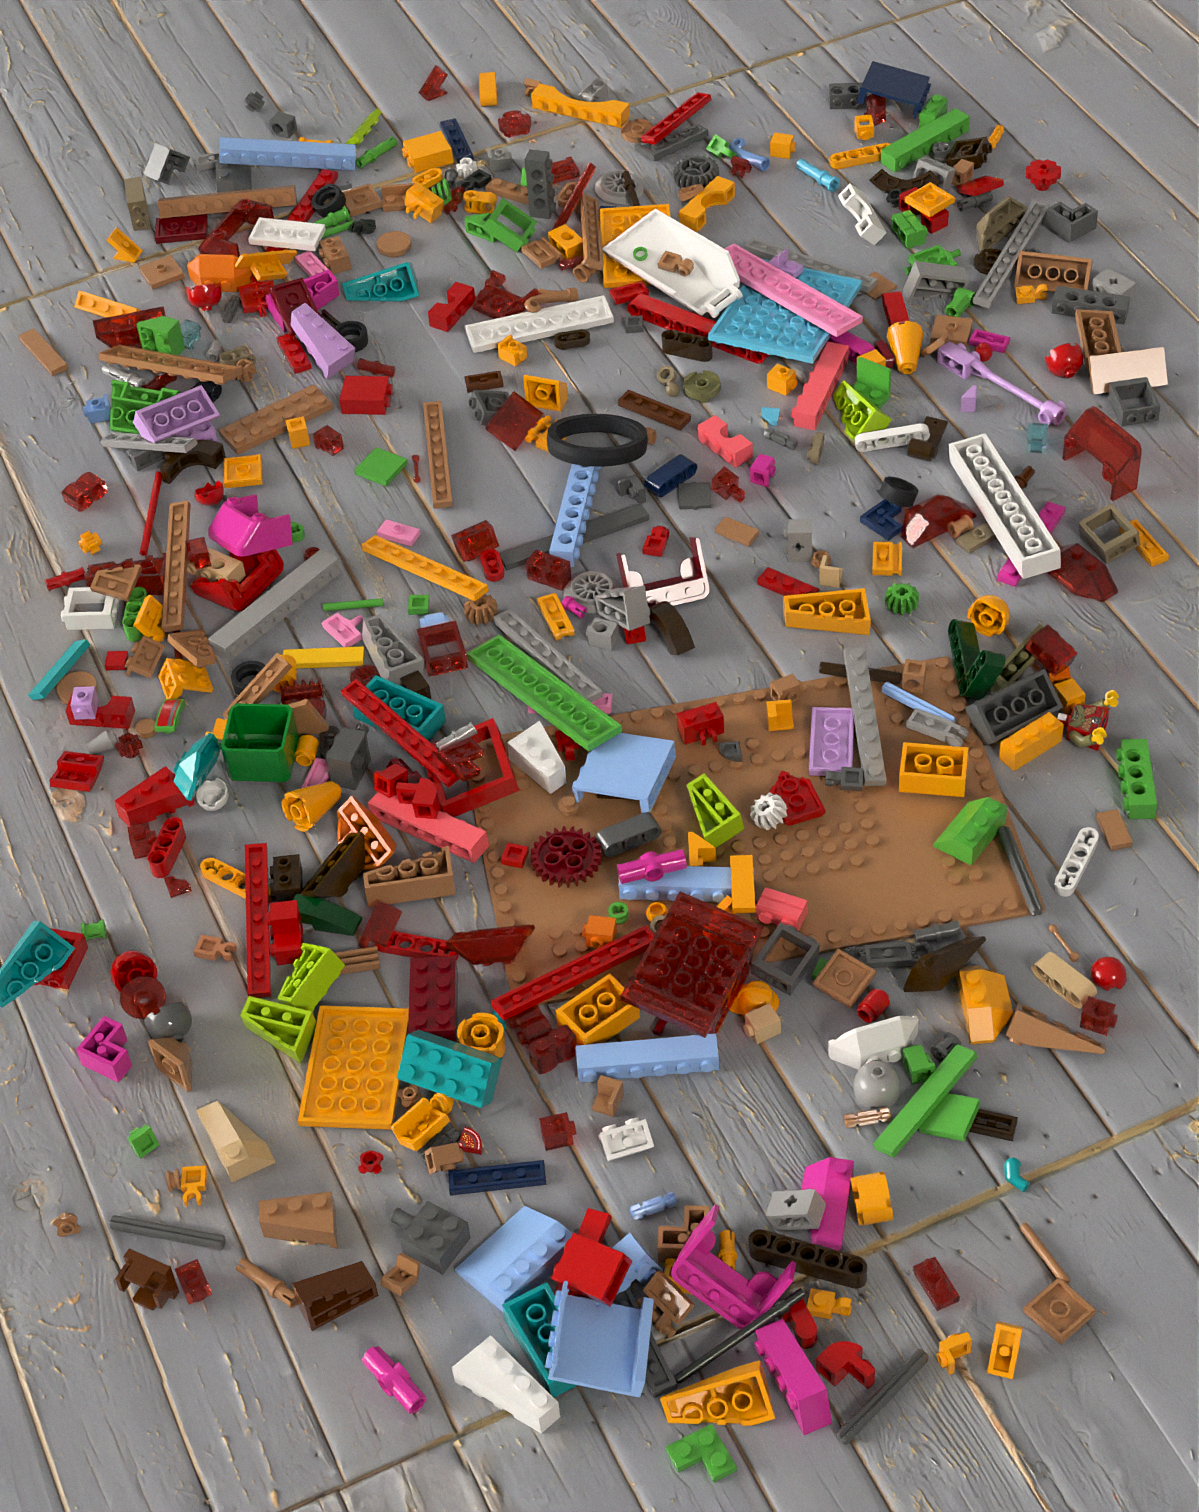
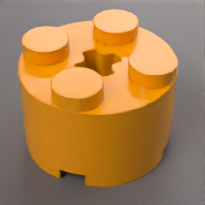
M476 1013L472 1015V1018L464 1019L459 1024L457 1029L459 1044L500 1058L503 1057L506 1051L504 1028L502 1023L498 1021V1018L489 1013Z
M884 1171L850 1178L859 1226L894 1220Z

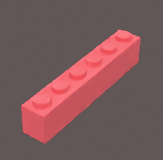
M827 342L825 348H822L820 358L815 362L814 371L810 372L808 383L804 384L803 394L799 395L797 406L792 409L791 418H794L795 427L816 430L849 361L848 345Z
M377 792L368 802L369 810L379 821L436 847L443 848L449 846L450 853L472 863H475L489 847L485 830L470 825L464 820L454 818L446 812L439 811L437 819L416 818L413 805L399 803L397 794L388 798Z

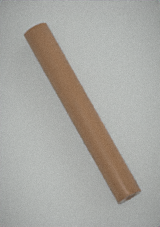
M1028 1223L1022 1224L1019 1229L1055 1277H1060L1066 1284H1069L1070 1278Z

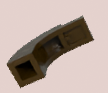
M197 440L198 445L187 453L166 452L164 454L166 462L160 468L163 482L170 484L181 471L190 466L203 465L216 469L226 458L223 444L212 440Z
M662 601L649 607L650 623L655 624L661 631L671 655L678 656L695 648L683 618L672 604Z

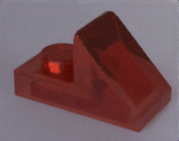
M435 65L418 93L427 101L447 94L448 92L441 85L448 74L441 67Z

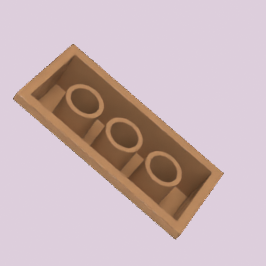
M1019 251L1014 287L1033 286L1035 289L1041 284H1046L1047 291L1055 292L1057 286L1088 290L1093 260Z

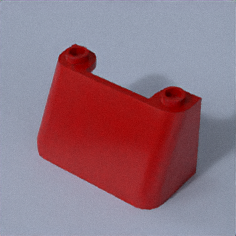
M276 549L248 556H236L229 551L232 558L243 563L246 577L240 583L237 580L228 582L226 578H221L218 582H210L205 577H198L190 584V587L199 597L234 612H242L283 571L284 562Z

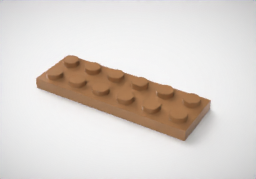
M313 384L219 429V436L239 455L288 431L285 420L304 416L305 422L334 409L333 403Z

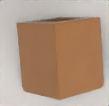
M600 1075L597 1082L598 1095L593 1103L592 1110L614 1117L624 1096L623 1081Z

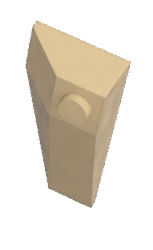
M219 1101L196 1110L231 1183L276 1163L266 1142Z

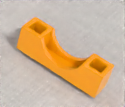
M717 176L703 191L697 194L679 211V223L697 233L706 224V209L708 207L727 205L735 197V182Z

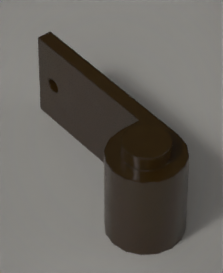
M926 416L923 424L928 426L930 437L926 441L912 438L908 446L907 455L908 457L931 462L937 456L938 445L946 430L948 421Z

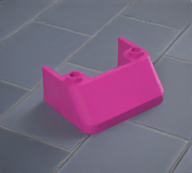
M256 494L241 498H228L208 528V537L236 556H248L293 545L290 515L286 514L269 518L264 513H259Z
M715 1204L690 1235L673 1264L671 1275L675 1282L737 1328L742 1329L768 1311L794 1280L796 1263L792 1261L778 1278L769 1272L761 1271L756 1273L750 1280H747L710 1252L716 1242V1236L711 1230L716 1223L719 1206Z

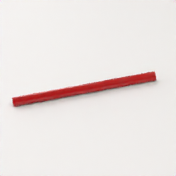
M156 472L140 548V555L146 556L148 553L162 483L161 472Z

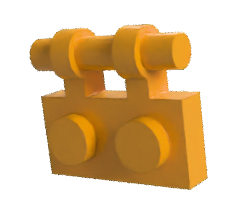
M549 415L541 418L535 428H531L528 431L525 441L531 443L534 440L536 441L537 448L549 452L547 432L552 418Z
M152 595L146 596L133 625L144 636L148 638L152 636L153 640L159 643L163 642L165 638V632L162 629L163 605Z

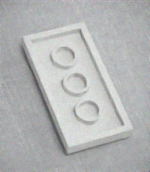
M259 217L248 240L249 244L316 251L326 228L325 224Z

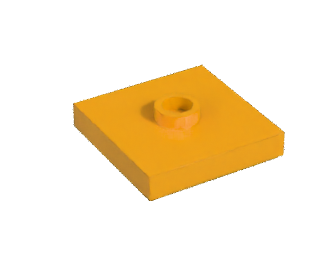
M929 182L907 195L905 203L931 217L955 203V197Z
M261 454L224 458L225 489L263 485Z

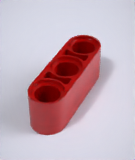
M901 291L882 293V304L888 327L897 322L900 325L905 324V321H909Z
M178 817L168 818L164 822L148 855L152 875L156 878H164L169 875L186 840L182 820Z

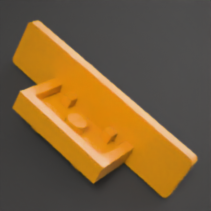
M283 250L251 254L244 253L239 256L235 267H250L257 281L284 279L288 273L282 264L291 263L297 251Z

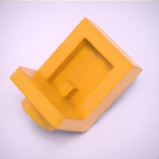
M968 1332L952 1334L946 1340L939 1342V1353L936 1354L937 1360L941 1368H946L949 1375L954 1374V1359L971 1353L972 1339Z

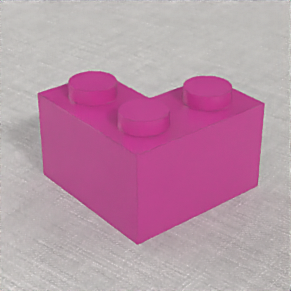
M106 1016L102 1017L76 1048L82 1066L117 1083L120 1082L132 1067L127 1050L122 1048L128 1041L123 1025Z

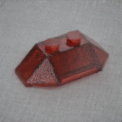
M164 306L92 321L96 338L109 348L124 345L142 349L137 323L166 315Z
M937 494L906 509L901 538L913 549L948 532V523L961 519L963 515H968L972 520L977 517V514L965 503L949 496Z
M1079 543L1060 547L1061 568L1046 572L1077 596L1104 602L1118 593V589L1106 565Z
M517 925L456 932L446 942V945L473 965L482 964L483 966H489L499 962L509 964L515 961V958L523 950L534 932L535 926Z

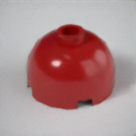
M218 283L217 287H215V284L199 285L192 287V290L190 287H186V293L191 305L201 308V311L212 310V306L217 305L221 301L222 287L221 283Z
M1070 343L1057 346L1050 351L1051 355L1048 358L1045 356L1046 366L1053 375L1061 378H1072L1076 375L1083 365V353L1079 344L1075 343L1076 346H1071Z
M137 950L121 953L113 961L110 970L112 983L117 990L125 996L132 997L146 993L147 990L145 989L151 984L152 986L154 985L158 974L157 967L147 954Z

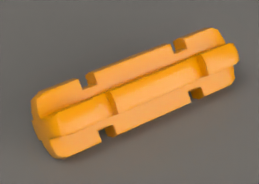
M996 125L988 139L992 145V150L996 147L1004 133L1003 125Z

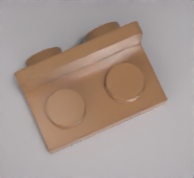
M415 183L381 186L383 212L406 210L407 206L404 205L406 192Z
M146 636L142 637L140 643L136 641L131 651L134 653V656H129L124 666L128 668L125 675L129 677L131 671H134L150 679L166 645Z

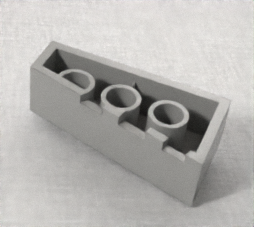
M381 614L363 619L362 640L381 678L401 686L400 678L419 670L423 676L424 659Z

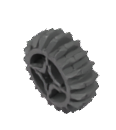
M705 155L685 156V159H680L674 167V180L677 186L681 188L702 184L705 188L712 180L719 176V167L715 160H712L711 157L706 158Z

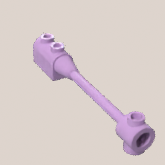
M949 341L938 348L937 363L963 379H967L972 374L988 378L1039 408L1038 418L1043 425L1048 426L1051 423L1059 425L1064 420L1067 410L1066 405L1062 401L1055 403L1052 400H1047L1046 402L1038 400L992 373L980 361V355L976 351L971 353L966 351L964 344L959 343L956 345Z

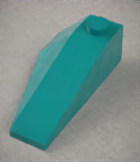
M410 262L342 283L347 301L403 302L419 296L418 281L413 265Z
M33 921L0 968V1007L3 1008L34 984L43 980L44 977L59 969L74 951L75 947L41 921Z

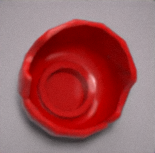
M216 481L215 486L207 482L204 488L195 490L196 501L205 506H213L221 502L224 496L223 483L220 481Z
M1110 956L1102 957L1090 968L1092 982L1106 991L1114 987L1121 989L1127 982L1126 969L1117 958Z

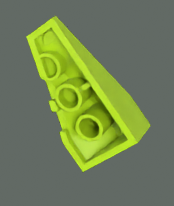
M845 380L841 382L833 394L837 409L842 415L841 421L846 427L844 429L845 433L853 441L861 433L885 430L892 420L885 412Z

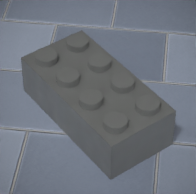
M1045 669L1034 672L965 707L983 745L994 743L1029 725L1046 713H1053L1063 708Z

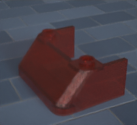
M249 199L240 200L199 245V254L235 255L239 257L238 243L228 240L245 222L256 225L259 217L274 219L272 206Z
M1092 406L1086 409L1064 436L1062 459L1066 461L1085 450L1103 464L1102 476L1112 484L1110 500L1115 501L1137 489L1142 448L1133 436L1097 407Z

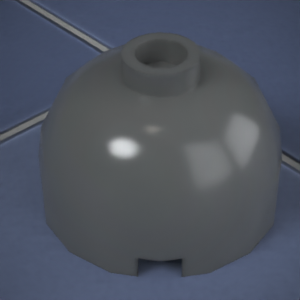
M183 1002L165 1005L160 1008L161 1012L157 1015H154L152 1012L145 1018L144 1024L154 1039L173 1037L178 1042L184 1040L183 1036L188 1033L192 1025L190 1010L187 1004H183Z

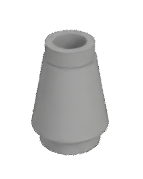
M105 730L87 743L86 746L90 754H96L115 749L119 742L113 730L108 732Z

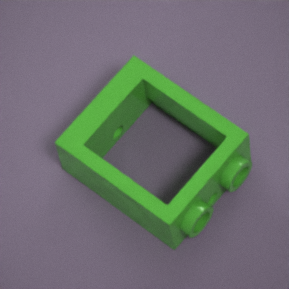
M502 198L482 229L515 252H518L521 246L528 243L529 239L527 237L531 238L536 231L534 226L537 221ZM502 214L526 232L521 237L499 222L497 218Z

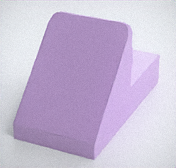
M788 248L768 261L771 265L794 278L803 272V265L788 260Z

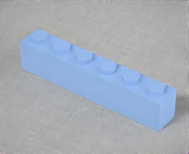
M687 866L686 869L665 873L657 881L651 882L646 879H640L622 884L619 879L618 884L619 898L627 900L720 903L727 895L732 898L731 867Z
M716 1033L576 1045L579 1082L598 1081L600 1075L617 1080L621 1078H641L644 1076H664L668 1074H688L691 1072L719 1070Z

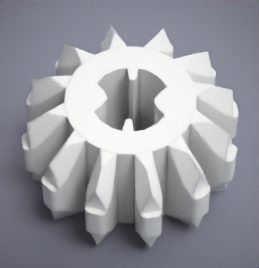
M770 792L766 796L761 794L759 800L754 799L755 805L750 806L751 819L760 829L764 828L767 831L771 827L776 829L778 823H783L782 818L787 817V805L777 794L774 795Z

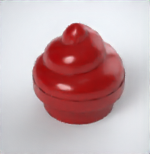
M986 342L980 343L974 349L980 355L981 362L988 361L993 354L992 348Z

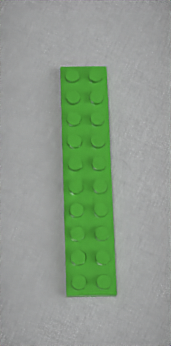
M497 635L467 652L469 661L588 752L622 732L621 724L501 635Z

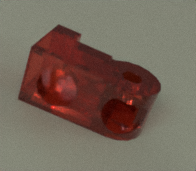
M874 94L867 96V112L864 115H872L873 124L877 126L886 121V98Z

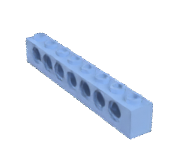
M571 465L549 550L551 566L574 567L576 559H579V546L583 545L582 533H586V520H589V508H592V495H595V482L598 483V470H601V467Z

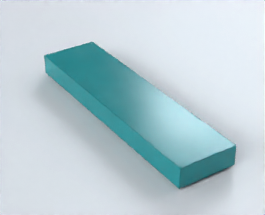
M87 639L73 642L28 694L32 700L46 698L89 648L90 643Z

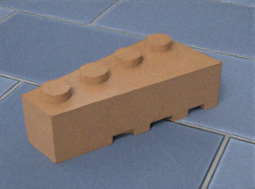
M449 846L441 848L442 851L432 854L431 851L424 853L422 858L413 861L410 858L403 860L402 863L395 867L387 865L363 873L368 907L455 895Z

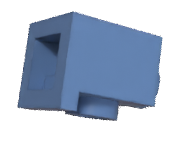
M103 394V398L86 401V406H83L85 417L89 416L91 424L110 420L111 407L107 394Z

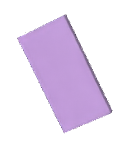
M812 707L809 775L826 776V771L841 772L842 767H852L854 735L852 708Z

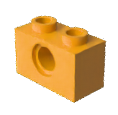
M564 224L548 232L549 243L562 253V258L566 262L570 263L584 256L583 238L576 234L569 226Z

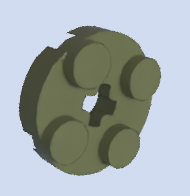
M703 370V373L699 374L695 371L684 379V394L702 403L709 402L711 398L717 396L721 391L720 378L711 371Z

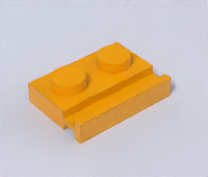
M873 542L872 575L892 576L894 573L902 576V542H899V544H893V542Z

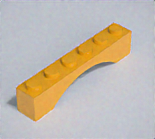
M540 83L531 93L532 108L618 128H621L630 118L629 103L617 100L604 102L579 101L563 95L554 86Z

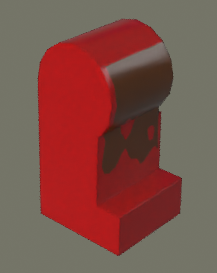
M802 1299L790 1307L791 1311L783 1316L780 1314L778 1317L780 1320L783 1319L785 1323H790L795 1333V1339L800 1347L810 1349L817 1343V1325Z

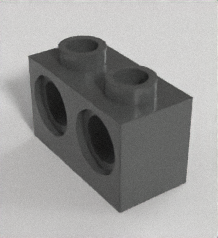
M862 82L829 84L830 109L863 108V104L857 103Z

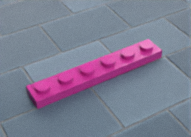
M1047 501L1038 516L1051 534L1065 514L1066 507ZM1008 558L997 574V581L1014 587L1022 578L1010 558Z

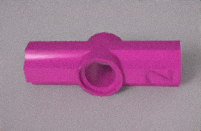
M682 849L660 855L656 852H647L639 860L617 865L619 879L622 884L640 879L653 882L661 879L665 873L687 868Z
M372 1346L368 1349L362 1358V1362L377 1378L382 1390L389 1397L394 1396L409 1414L416 1413L423 1408L424 1403L427 1401L426 1396L411 1381L406 1369L398 1362L395 1364L379 1346Z

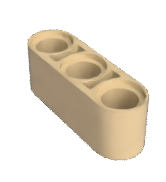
M1052 952L1045 954L1031 967L1034 976L1077 1009L1082 1008L1097 995V989L1089 979Z

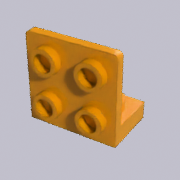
M166 658L158 675L166 699H178L182 695L183 689L212 693L214 689L206 667H196L190 661Z

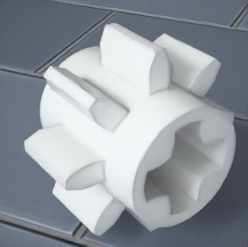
M463 158L460 160V164H456L458 176H462L463 179H468L469 175L477 171L476 161H472L471 158Z

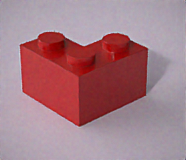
M297 900L270 903V912L266 913L267 925L270 926L271 940L274 939V943L270 944L271 957L276 958L277 966L293 964L295 959H300L303 953L301 946L304 943L303 924Z

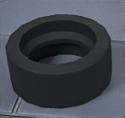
M335 184L321 187L312 198L314 209L322 217H327L330 212L334 213L341 210L346 204L344 193ZM335 196L330 203L323 205L327 199Z
M346 321L335 327V330L343 337L353 334L359 335L354 339H346L355 347V352L361 351L367 346V328L363 323Z
M888 476L884 478L879 494L890 503L902 507H911L919 490L912 483L904 479Z
M247 661L234 668L231 680L234 692L238 696L248 686L247 684L240 683V681L247 676L257 675L265 667V664L259 661Z

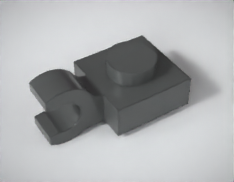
M842 767L841 772L826 771L825 785L836 786L841 784L840 790L862 791L863 768Z

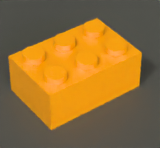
M903 742L899 792L964 797L968 747Z
M610 973L555 1010L557 1027L575 1045L605 1043L640 1018L639 1001Z

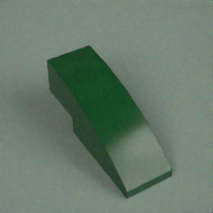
M296 894L293 899L297 900L302 923L311 924L315 931L354 936L362 921L360 915L322 899L306 897L300 894Z

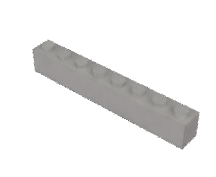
M321 548L210 636L208 639L214 654L228 663L272 627L322 589L328 582L341 573L339 558Z

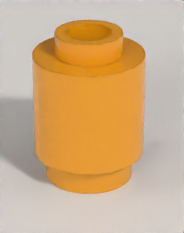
M303 735L298 739L295 758L296 762L301 766H310L316 758L319 741L314 736Z

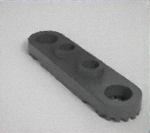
M921 941L920 943L900 942L864 945L863 947L850 946L843 952L850 956H859L858 960L871 968L913 966L921 957V955L918 956V951L924 950L931 953L934 949L930 943Z

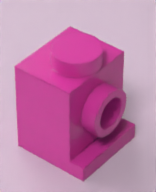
M759 454L750 467V482L769 487V479L774 476L776 471L774 466L776 464L775 459Z

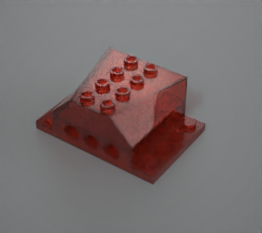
M680 891L620 995V1001L706 1038L708 1034H717L749 975L753 949L763 933L764 927Z

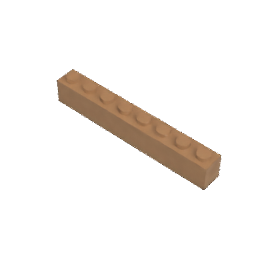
M289 185L168 197L158 200L160 218L292 206L297 204L296 186Z

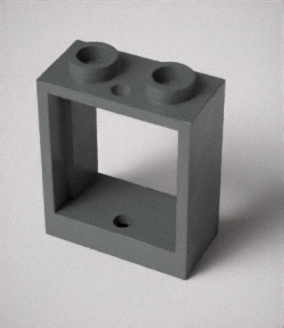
M1147 377L1110 382L1108 397L1121 426L1159 421L1160 404ZM1143 397L1147 405L1145 407L1125 409L1121 400Z
M780 922L752 962L751 974L791 996L819 955L820 944L814 938L799 933L793 926ZM781 937L807 951V954L791 976L765 962V959Z

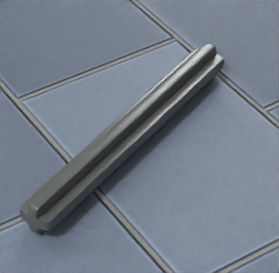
M1007 826L1001 827L998 830V835L1032 916L1041 915L1043 907L1012 832Z
M113 1215L109 1223L112 1230L222 1250L226 1243L224 1235Z
M918 1349L837 1432L838 1440L843 1444H848L928 1362V1354L922 1349Z

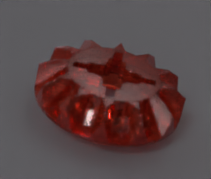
M364 665L356 668L351 673L350 682L357 679L366 686L375 675L381 676L376 666Z

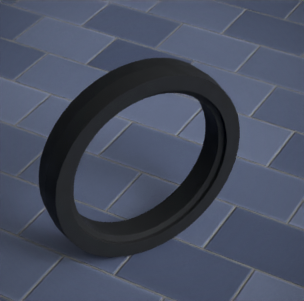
M580 414L565 417L552 423L547 432V447L552 456L561 461L582 466L606 467L630 463L641 458L646 453L648 444L647 430L641 423L630 418L611 414ZM602 432L621 435L633 441L613 447H585L565 442L562 439L574 434Z

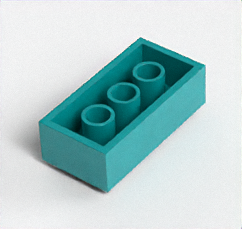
M377 675L365 686L428 741L446 723L444 705ZM352 705L355 719L381 730Z
M416 1030L407 1034L397 1079L482 1108L492 1103L503 1058L421 1030Z
M546 1282L502 1304L504 1319L545 1390L555 1398L578 1385L548 1379L550 1368H545L548 1352L552 1353V1347H548L551 1331L555 1332V1326H551L554 1310L558 1311V1306L554 1305L555 1295Z

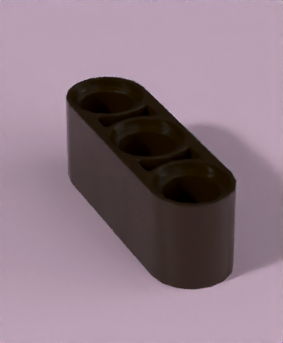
M666 330L661 335L662 351L666 354L700 362H708L713 357L712 341L708 340L707 337L676 330Z

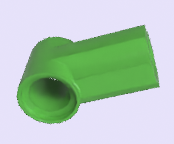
M958 287L953 300L946 306L945 313L948 316L960 317L967 307L972 308L974 306L973 298L976 292Z

